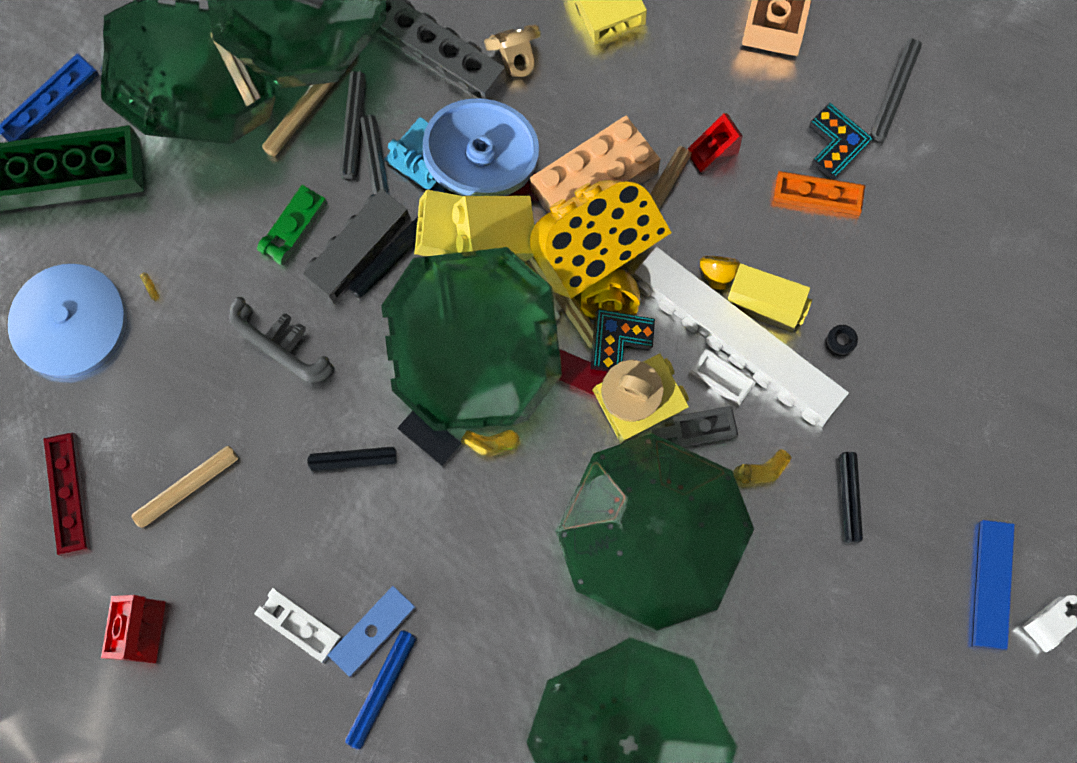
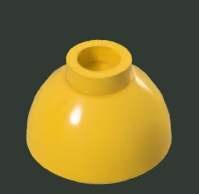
M708 255L700 258L701 272L706 280L709 281L708 286L713 289H726V284L735 278L740 265L739 260L729 257Z

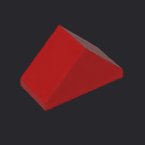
M723 113L687 149L691 152L690 157L700 172L704 173L738 154L743 136L728 113Z

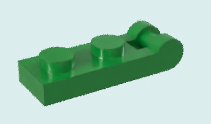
M301 185L268 234L259 241L257 251L264 255L269 254L273 256L275 262L284 265L328 203L326 198ZM279 239L285 242L281 247L275 245Z

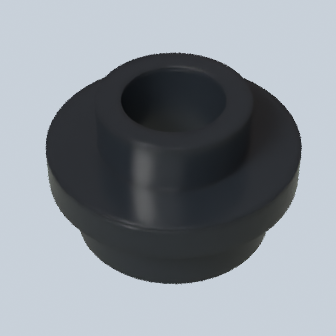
M837 325L830 330L827 336V343L833 352L845 355L851 353L856 348L858 336L850 326ZM837 337H845L847 339V344H839L837 341Z

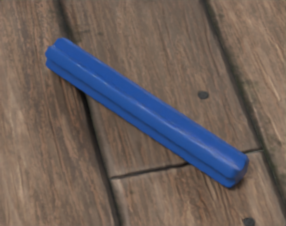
M405 630L400 631L345 740L347 745L355 749L362 748L416 640L413 634Z

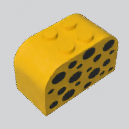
M603 180L593 185L587 183L574 191L576 196L570 200L562 199L550 206L551 212L543 216L535 224L530 236V248L536 262L555 293L572 299L672 233L652 196L643 186L634 182Z

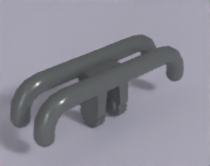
M237 297L233 301L229 311L231 324L247 340L306 381L320 382L332 374L334 365L330 363L328 357L322 356L315 363L306 364L290 353L306 330L305 326L300 323L297 324L278 345L279 338L291 322V316L286 313L281 315L267 334L264 335L247 322L252 309L250 305L246 304V300L243 297Z

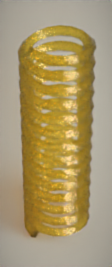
M141 273L139 277L145 285L151 299L157 300L159 295L148 273Z

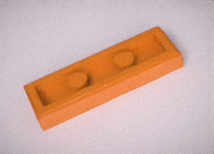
M778 171L773 202L860 216L866 185Z

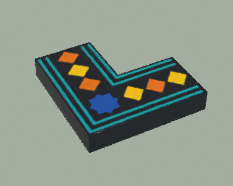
M829 102L812 119L809 125L829 142L813 159L812 164L828 178L836 180L872 143L874 138Z
M598 309L595 312L590 369L609 372L612 367L623 361L624 346L650 350L653 347L655 319Z

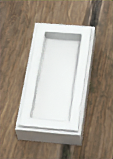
M707 348L689 371V375L738 408L756 383L754 379Z

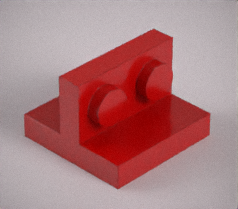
M139 595L111 596L101 658L156 664L166 601L145 598L146 596Z

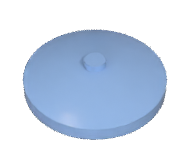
M465 99L445 106L431 118L423 137V158L430 174L443 187L460 196H507L516 192L530 180L536 169L539 156L538 138L529 121L514 108L490 99Z
M81 264L57 265L33 276L17 293L8 317L9 338L20 359L41 374L61 379L80 377L104 365L119 348L127 326L126 304L119 289L100 271Z

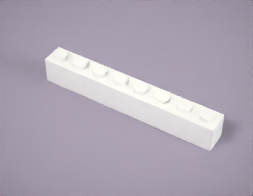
M658 247L652 251L634 272V279L638 283L641 294L646 297L651 295L655 298L663 311L670 315L674 313L681 318L682 324L693 333L697 331L706 338L705 342L716 351L721 349L730 356V362L739 369L746 368L753 374V379L759 385L765 388L768 386L778 393L777 397L787 406L794 405L802 412V417L810 424H818L823 427L849 394L840 385Z

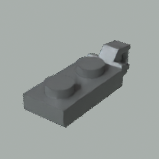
M732 406L673 416L672 419L665 421L666 427L652 429L651 432L653 445H656V442L657 444L669 442V445L672 446L670 448H683L738 437Z

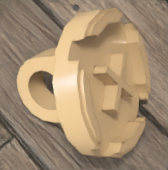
M537 24L527 25L523 28L524 30L510 29L491 35L490 38H485L486 51L500 49L505 69L511 76L523 77L530 74L533 70L534 58L529 41L541 36L539 25ZM518 54L524 59V66L521 70H517L514 66V59Z
M627 360L618 363L609 370L602 382L601 395L606 408L612 415L620 420L635 422L649 417L656 411L662 401L663 386L661 378L654 368L642 361Z

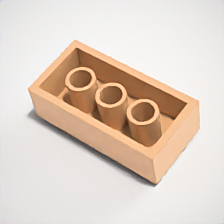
M752 0L742 45L798 56L811 0Z
M625 115L531 176V191L545 211L549 213L551 212L550 206L562 199L570 200L576 196L574 191L587 183L593 185L603 180L634 182L641 185L658 174L660 158L627 115Z

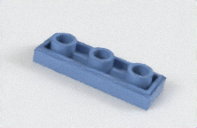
M392 586L334 647L328 656L349 677H352L416 607ZM376 626L377 634L374 637H369V628Z

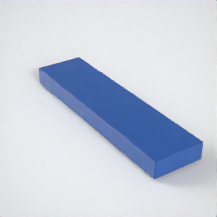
M77 53L0 123V134L8 142L29 139L94 80L99 73Z
M980 521L973 646L1008 650L1015 524Z

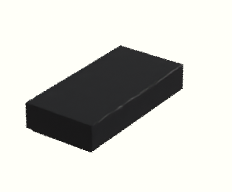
M418 406L414 408L397 428L443 468L463 446L457 438Z

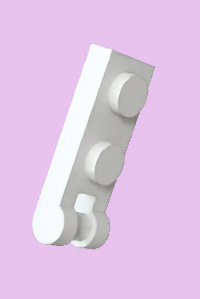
M272 588L267 595L269 599L263 607L259 606L254 614L321 663H325L329 657L328 654L340 642L342 637L279 591ZM280 605L285 609L277 618L273 613Z

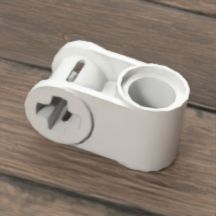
M1070 595L1054 599L1022 626L1044 652H1048L1060 644L1067 637V634L1077 627V596ZM1071 604L1070 614L1072 616H1066V605Z

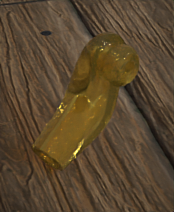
M468 429L463 435L461 443L481 456L491 457L514 450L518 446L520 439L513 430H505L499 434L487 437Z
M779 449L773 457L763 464H741L737 466L734 470V477L742 484L773 482L778 479L792 457L786 451Z

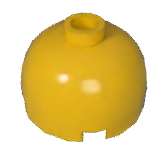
M617 268L581 292V310L593 320H595V312L598 309L636 315L640 305L638 283L630 273L620 268Z

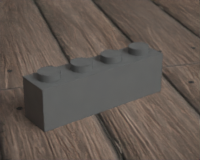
M382 188L376 194L370 195L364 203V208L357 215L351 216L346 221L342 232L338 236H333L326 243L325 250L318 258L311 259L306 265L303 275L307 282L335 304L348 290L349 285L408 224L411 218L407 208Z

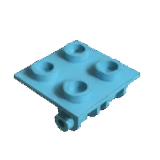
M419 117L401 140L393 139L390 141L388 149L391 151L384 160L425 190H431L437 181L430 174L423 158V137L428 122Z

